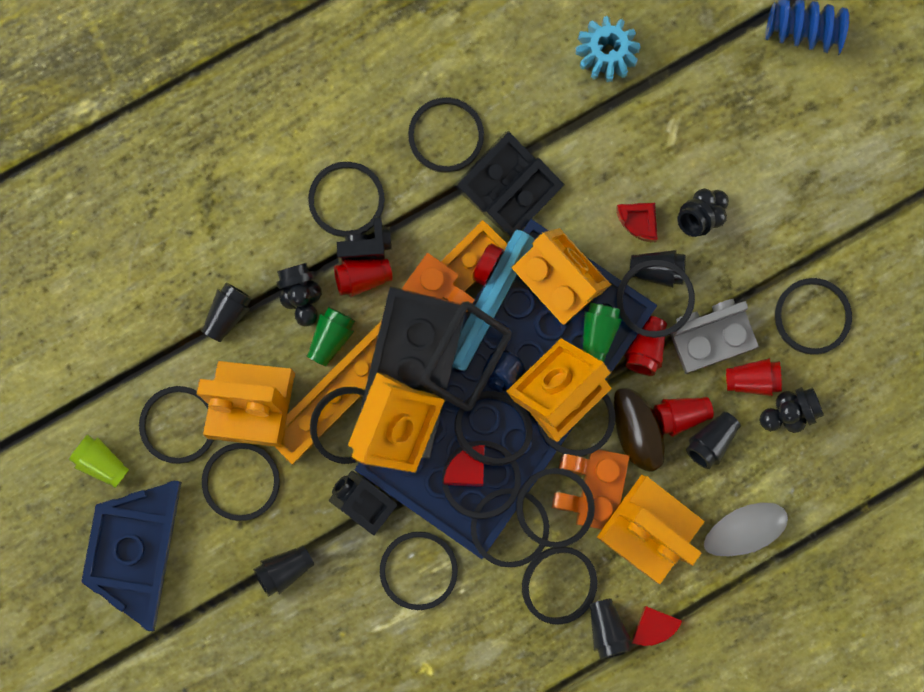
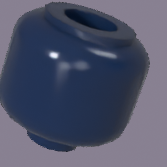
M504 350L487 382L491 389L499 392L502 390L507 391L523 375L525 367L520 357L511 351ZM492 352V353L490 354V356H489V358H488V360H487V362H486V364H485V366H484V368H483V370H482V375H483V373H484V371H485V369H486L488 363L490 362V360H491V358H492L494 352Z

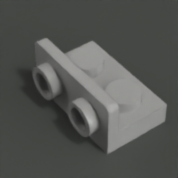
M734 299L720 302L712 306L713 313L699 317L698 311L693 312L685 325L670 335L685 375L759 347L745 312L748 309L746 301L735 304Z

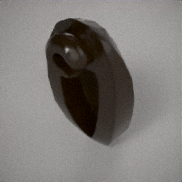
M630 388L618 389L614 396V410L618 439L626 455H629L630 461L638 468L648 472L655 471L663 465L665 459L664 437L658 418L647 401L636 391Z

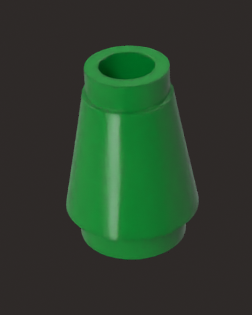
M590 302L588 312L584 311L583 351L600 361H605L606 354H608L622 319H618L620 309Z
M331 307L327 308L325 314L320 313L307 357L327 367L330 360L334 358L354 333L352 327L355 320Z

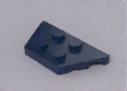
M173 480L151 489L141 490L122 498L96 504L81 583L96 594H100L112 606L139 623L146 631H155L182 484L180 481Z

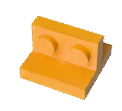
M560 228L543 232L532 243L534 246L511 267L562 325L567 324L590 301L601 295L611 286L608 280Z
M561 338L506 392L515 403L533 415L548 437L558 442L612 389L605 380L611 372L604 362Z
M218 361L214 380L200 379L197 389V395L208 404L203 435L207 439L281 447L295 372L291 368Z
M376 373L348 443V446L355 449L352 457L363 464L415 473L445 400L432 393L414 390L386 374Z
M641 474L596 538L651 580L661 584L671 568L679 560L693 566L699 558L701 552L692 546L690 542L705 521L649 477Z

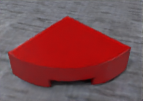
M655 203L617 204L618 218L622 226L632 236L646 242H657Z
M485 445L472 447L478 453L485 455ZM463 450L454 457L447 467L444 485L483 486L484 464L476 461Z
M644 606L631 643L642 646L662 643L676 633L682 620Z

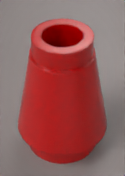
M388 259L343 260L341 265L334 266V277L340 296L349 294L350 297H354L385 284V282L392 281V270Z
M650 316L642 329L648 331L665 330L667 322L661 318ZM638 334L625 354V357L628 359L626 367L641 375L654 376L657 369L662 367L665 336L654 338Z
M770 358L733 368H726L727 391L773 396L774 392H782L780 361L770 362Z
M708 397L662 399L661 404L654 405L653 407L663 435L669 434L671 437L714 417L713 406Z

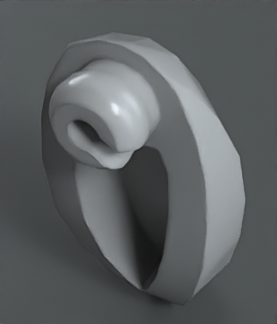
M756 503L738 508L714 525L706 535L704 548L708 553L716 556H737L758 551L776 540L785 530L788 521L787 513L784 508L775 503Z

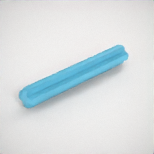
M516 230L513 233L475 304L477 308L492 318H495L517 276L511 267L533 246L534 238L528 233ZM470 313L462 328L453 367L461 371L467 370L490 327L489 324Z

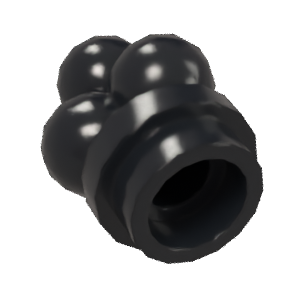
M706 188L696 191L693 199L685 202L680 208L677 217L680 229L688 236L697 237L708 234L713 228L723 226L727 220L725 209L729 205L727 194L721 190L711 191Z
M307 263L277 271L280 281L276 282L278 289L284 288L280 293L282 306L287 309H296L294 317L299 325L304 327L313 325L317 321L318 312L312 304L317 302L322 295L320 285L315 281H311V279L315 278L313 271L309 272Z
M801 387L795 390L796 394L790 391L780 393L776 398L777 409L767 408L762 411L759 419L760 425L767 431H776L783 423L789 432L798 433L804 430L807 422L809 426L817 423L816 419L824 416L814 388L804 390Z

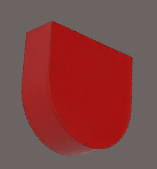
M492 243L488 244L473 272V281L485 287L503 253L502 248Z

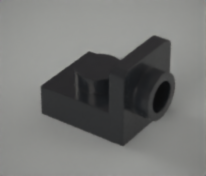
M374 217L375 239H368L367 235L355 234L346 236L345 241L337 242V257L340 265L343 260L385 259L384 250H392L390 227H383L381 217Z
M351 471L347 476H343L337 481L332 490L333 495L329 499L331 504L373 536L398 505L354 471Z

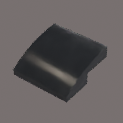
M509 131L505 132L454 184L479 211L510 238L516 230L521 231L565 185L540 158H534Z

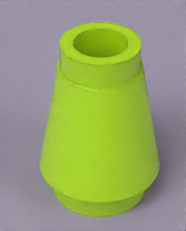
M88 434L69 458L71 462L76 464L74 469L106 484H110L114 488L118 486L129 471L98 437L93 439Z

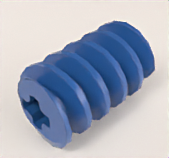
M778 0L776 4L774 1L766 26L765 40L769 41L774 31H778L779 42L783 44L789 34H792L794 46L796 47L800 45L805 37L808 38L809 50H813L818 41H823L824 53H828L833 44H837L839 56L849 29V11L847 8L842 7L835 16L834 7L830 4H827L820 13L819 3L816 1H812L806 10L804 0H795L791 7L790 0Z

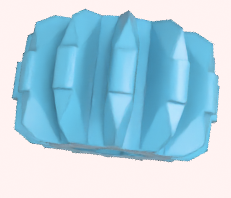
M608 16L603 17L602 27L592 20L588 24L589 32H580L578 40L582 44L576 47L575 53L580 57H584L580 62L581 69L593 67L591 78L597 79L599 73L603 72L605 73L606 81L611 82L614 71L618 76L624 78L628 73L627 67L636 66L638 59L634 54L639 52L640 43L632 41L636 35L635 29L623 31L625 23L623 19H619L616 26H613ZM607 44L614 47L609 54L602 52V48L604 49Z

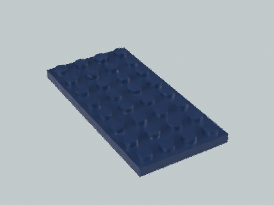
M532 219L523 230V232L532 236L534 241L543 232L548 231ZM588 258L611 284L601 295L595 297L590 302L617 308V291L621 280ZM517 275L494 318L511 330L512 336L505 350L511 351L520 357L525 367L524 373L561 338L583 350L584 311L588 312L590 302L567 324L562 325ZM626 285L623 294L625 313L633 324L642 329L658 305ZM483 286V288L481 289V291L478 293V295L476 296L474 302L472 303L474 306H475V304H476V302H477V300H478L480 294L482 293V291H483V289H484V286ZM469 311L465 314L463 326L471 313ZM623 320L620 323L608 354H606L605 361H602L610 372L613 371L638 335ZM492 326L489 327L467 370L461 371L452 367L447 388L449 393L464 402L471 397L482 376V370L490 354L497 349L504 334ZM487 383L482 392L495 390L491 389L488 385L489 383ZM501 391V393L509 395L506 391ZM445 399L430 459L422 457L415 473L363 464L361 462L358 463L354 470L482 560L483 556L476 549L471 536L472 518L459 513L452 507L445 496L442 486V473L445 463L450 455L460 447L455 434V418L460 408ZM497 399L478 400L472 410L464 411L461 426L463 435L468 443L479 440L491 441L503 446L512 455L523 446L526 435L523 419L506 402ZM528 410L526 411L530 417L533 432L528 449L516 460L521 475L520 489L532 475L544 470L557 452L544 440L540 433L538 422ZM573 427L556 443L561 446ZM485 447L484 456L505 458L499 451ZM511 463L502 466L484 464L483 486L448 485L452 497L460 506L474 512L481 500L490 493L500 489L514 488L515 474ZM535 482L529 487V489L527 490V492L530 491V489L533 487V485L535 484ZM511 494L493 498L485 504L480 513L498 509L506 503ZM517 498L510 508L502 514L493 518L477 519V537L486 552H488L515 513Z

